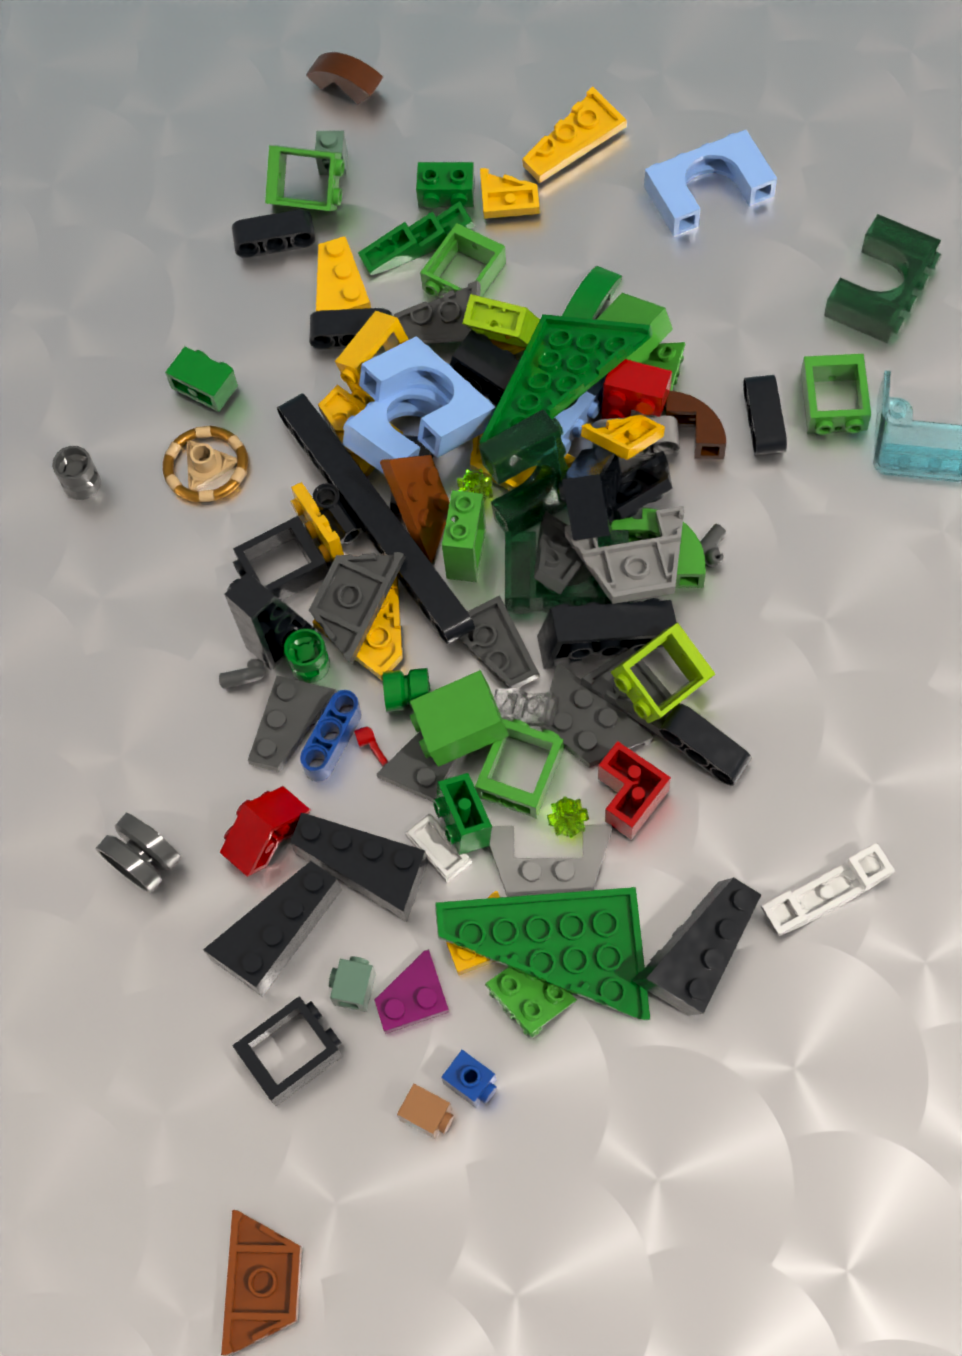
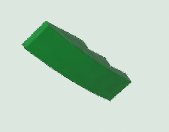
M459 201L438 216L432 211L411 226L403 222L359 251L358 254L370 275L373 276L404 265L438 249L456 223L468 229H473L476 226Z

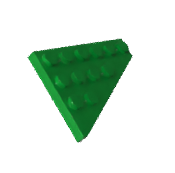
M543 314L479 441L482 451L511 454L647 342L653 334L651 325Z
M636 887L435 903L437 936L439 939L640 1021L650 1020L647 990L632 982L637 974L645 969Z

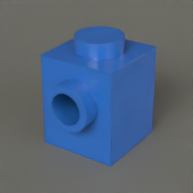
M464 1050L459 1052L441 1077L444 1085L475 1108L478 1107L481 1101L486 1104L497 1090V1086L494 1085L497 1081L495 1073Z

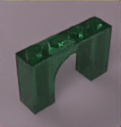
M877 214L865 234L861 253L896 268L904 282L893 290L879 292L866 289L840 278L827 299L824 316L888 343L893 333L898 335L905 322L903 317L905 312L911 313L918 298V296H915L918 290L923 291L929 280L930 275L927 274L928 271L936 269L942 256L938 252L941 240Z
M544 409L479 445L482 464L498 485L537 465L532 475L525 482L491 501L494 520L509 539L540 523L545 511L554 515L567 507L566 501L561 500L559 493V483L562 482L564 475L569 470L564 459L566 448L561 439V435L564 432L559 421L556 418L551 419Z
M611 530L610 536L597 537L598 547L628 543L629 530ZM536 531L505 532V607L507 611H512L515 614H526L530 611L549 613L551 607L559 604H569L570 606H583L590 602L612 604L593 575L580 584L567 586L561 595L546 588L534 578L537 555Z

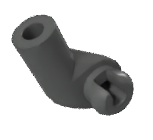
M714 524L700 541L705 555V564L710 567L717 566L724 558L723 553L720 554L717 544L726 535V530L719 524Z
M251 659L247 663V668L220 673L219 683L222 688H230L259 681L266 672L263 669L264 663L260 659Z

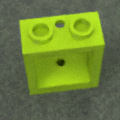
M470 294L462 324L478 334L487 336L491 340L526 348L540 319L526 307Z
M678 622L662 631L610 671L618 689L627 694L633 703V708L637 715L645 719L647 723H651L664 716L715 675L712 668ZM662 644L689 682L657 706L630 668Z

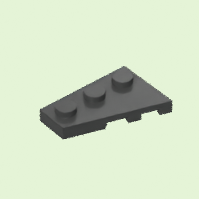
M478 280L469 283L466 288L456 292L452 290L443 294L444 297L429 303L425 301L395 313L394 317L399 319L409 340L417 336L425 344L462 342L471 331L462 324L470 294L480 296L481 284Z
M545 511L540 523L534 578L546 588L561 595L584 562L565 536V526L567 524Z
M500 595L467 611L473 620L475 629L459 638V640L512 691L541 677Z
M632 647L582 677L581 685L662 737L659 729L673 708L661 718L647 723L645 719L637 715L633 708V703L627 694L618 689L610 672L635 653ZM642 659L630 668L657 706L671 696V693Z
M277 675L247 760L249 765L280 772L302 743L301 739L310 727L315 725L320 719L322 711L337 690Z
M420 731L377 773V777L433 802L437 795L438 781L448 778L457 759L438 767L432 757L426 758L419 743V740L424 739Z

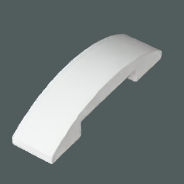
M875 843L848 858L847 862L793 892L791 890L762 905L761 908L778 936L804 926L851 901L892 875L895 870L878 843Z

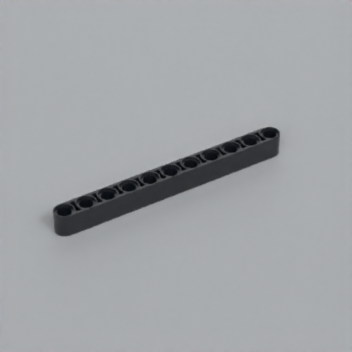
M301 393L277 407L278 414L285 426L327 483L334 485L338 489L340 497L362 526L363 532L379 554L394 555V552H400L405 555L406 558L397 574V578L443 641L450 645L474 630L475 625L466 609L305 394Z

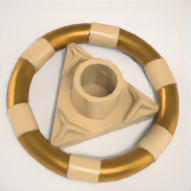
M216 426L196 427L182 433L171 442L163 459V475L165 482L171 490L186 500L200 503L216 501L232 493L242 483L248 468V454L244 444L237 435ZM209 437L220 438L231 446L237 458L212 449L208 444H199L192 440ZM186 444L189 489L182 485L174 474L173 469L176 457ZM236 467L229 481L215 490L198 491Z

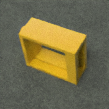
M375 311L335 360L341 372L342 380L347 383L352 392L351 395L364 404L375 400L359 386L362 363L372 359L382 345L385 351H388L409 340L397 317Z

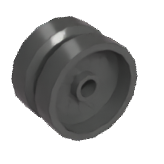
M126 812L115 825L116 832L126 843L115 836L107 835L95 849L116 870L138 887L151 894L160 884L162 878L160 873L150 863L162 870L170 871L180 860L181 856L157 831Z

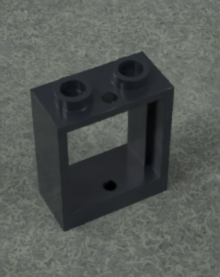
M299 516L233 548L237 560L233 561V565L240 578L248 572L261 582L249 561L292 539L295 540L308 564L265 586L282 600L325 579L328 568Z
M300 996L232 1045L275 1106H278L343 1057L338 1050V1047L342 1045L340 1039L331 1027L326 1031L318 1022L323 1017L312 1001L305 1004ZM301 1013L326 1049L277 1085L252 1048Z

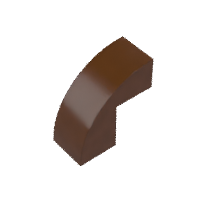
M338 52L320 55L306 74L321 90L334 82L357 105L369 98L383 79V76L365 62Z
M670 391L665 403V416L675 417L678 427H695L694 458L724 459L726 435L723 425L715 412L704 402L691 395Z

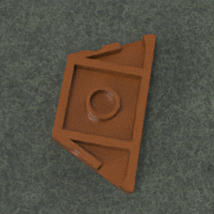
M422 455L381 460L380 465L407 530L430 563H432L446 525L450 504L432 456Z
M232 1210L221 1355L230 1356L298 1322L302 1247L238 1210Z

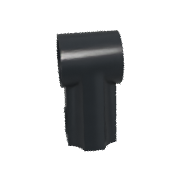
M329 483L321 484L315 488L313 499L321 515L324 514L329 521L332 532L336 531L341 545L350 544L356 540L363 532V528L340 497L338 489ZM327 499L334 500V502H332L329 505L321 504L323 501Z

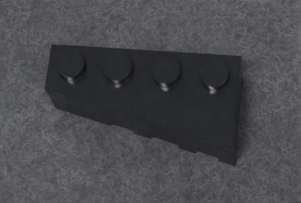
M471 329L453 354L449 365L460 376L470 382L479 393L488 397L491 403L497 407L519 360L510 351L502 350L494 345L487 336L478 334Z
M603 447L581 450L564 475L562 482L559 483L560 498L562 501H566L573 541L611 535L609 523L613 522L614 513L609 510L616 506V493L619 492L622 471L619 457Z
M248 572L241 579L234 580L224 594L246 648L258 659L262 660L270 670L274 669L286 657L284 644L293 632L299 629L315 630L294 609Z
M651 598L644 602L628 601L616 604L590 602L583 606L559 604L551 607L537 635L543 669L555 668L554 662L569 659L570 665L583 663L582 658L590 655L599 654L601 659L613 658V656L631 647L635 652L662 631L677 623L672 601H660L658 598ZM661 644L654 650L664 649Z
M301 813L290 841L295 854L308 862L312 861L329 874L344 882L346 886L359 891L372 899V902L382 908L385 907L396 914L398 918L407 922L428 865L426 851Z
M310 861L204 948L203 951L211 961L263 997L342 891L337 878Z
M734 877L719 881L691 912L692 915L683 925L677 928L672 934V938L661 950L657 951L650 959L651 962L642 972L637 974L632 982L686 1015L704 1014L761 894Z

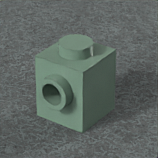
M316 131L315 150L342 153L341 159L345 162L343 175H346L348 150L344 131ZM316 158L319 175H329L330 159Z
M351 956L350 960L340 958L338 968H332L329 987L332 988L330 999L335 1006L367 1012L376 976L374 967L369 965L370 962L368 960Z

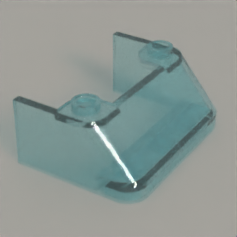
M884 371L877 396L873 465L875 469L885 475L962 482V425L912 420L913 409L911 404L902 398L889 397L891 371Z

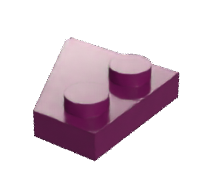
M429 949L423 951L374 999L385 1034L450 1013Z

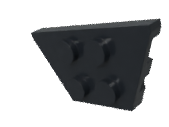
M664 451L659 452L621 476L619 492L616 493V506L609 510L614 513L613 520H622L636 515L640 508L648 503L660 500L664 493L673 488L669 463Z

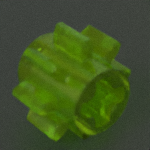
M481 468L478 471L467 469L464 478H457V485L459 487L457 491L483 494L484 501L487 497H493V489L491 488L493 485L492 477L485 478Z
M565 796L563 799L551 804L553 813L548 814L547 819L549 826L554 827L556 836L562 834L573 838L580 831L585 832L584 821L589 820L587 809L582 808L581 799L573 800Z

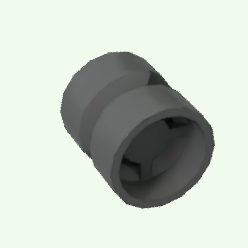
M68 446L56 453L53 458L52 467L63 490L70 498L84 500L97 493L101 479L89 453L84 448Z

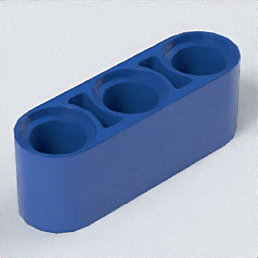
M340 690L331 697L301 752L300 761L306 776L312 781L320 782L329 778L360 722L362 714L358 698L349 690ZM345 705L353 706L351 711L347 713L339 712V709ZM329 732L339 733L333 740L324 739ZM315 759L324 760L322 765L318 767L309 766Z

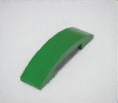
M599 266L594 267L574 293L562 316L596 319L606 300L612 298L622 280V275Z

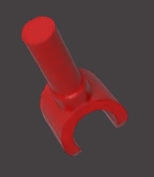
M363 727L355 730L359 747L370 745L371 751L381 766L384 767L388 760L378 747L372 729L370 727Z

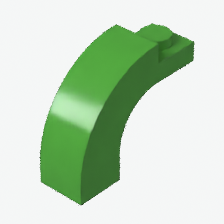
M642 508V519L630 517L622 520H613L611 522V544H622L661 537L655 518L656 509ZM683 522L675 588H704L706 575L704 551L696 534Z

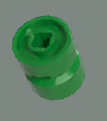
M299 629L286 639L284 653L290 670L296 679L307 683H315L327 675L330 668V659L324 640L319 633L311 629Z
M428 668L410 669L408 675H404L401 670L383 672L386 712L403 711L407 705L412 707L411 700L430 692Z

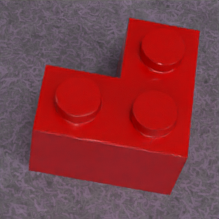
M627 359L622 361L607 374L604 381L602 419L627 418L634 416L636 411L644 415L660 417L670 392L672 371Z
M619 741L615 743L598 765V779L617 792V795L605 809V822L632 840L670 789V776Z
M284 786L271 792L266 791L260 797L251 801L246 800L237 809V818L233 826L224 835L225 842L220 853L248 877L268 866L279 843L293 836L301 813L309 814L311 809Z

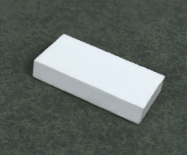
M431 813L405 832L406 837L416 848L426 851L428 862L446 883L450 882L472 863V859L466 853L459 855L455 845L448 843L444 828Z

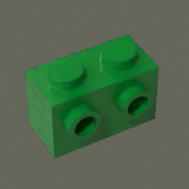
M418 162L416 183L418 207H451L459 201L464 207H474V162Z
M185 346L165 372L171 389L220 412L238 387L232 367L224 362L218 363L210 359L200 350L193 351Z
M469 773L438 781L436 799H433V806L437 817H443L446 826L444 830L448 843L455 845L459 855L490 846L492 825Z

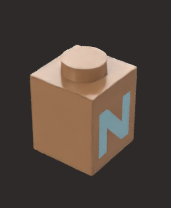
M414 1083L397 1113L400 1121L435 1140L440 1132L445 1134L448 1131L454 1115L451 1114L452 1106L450 1102Z

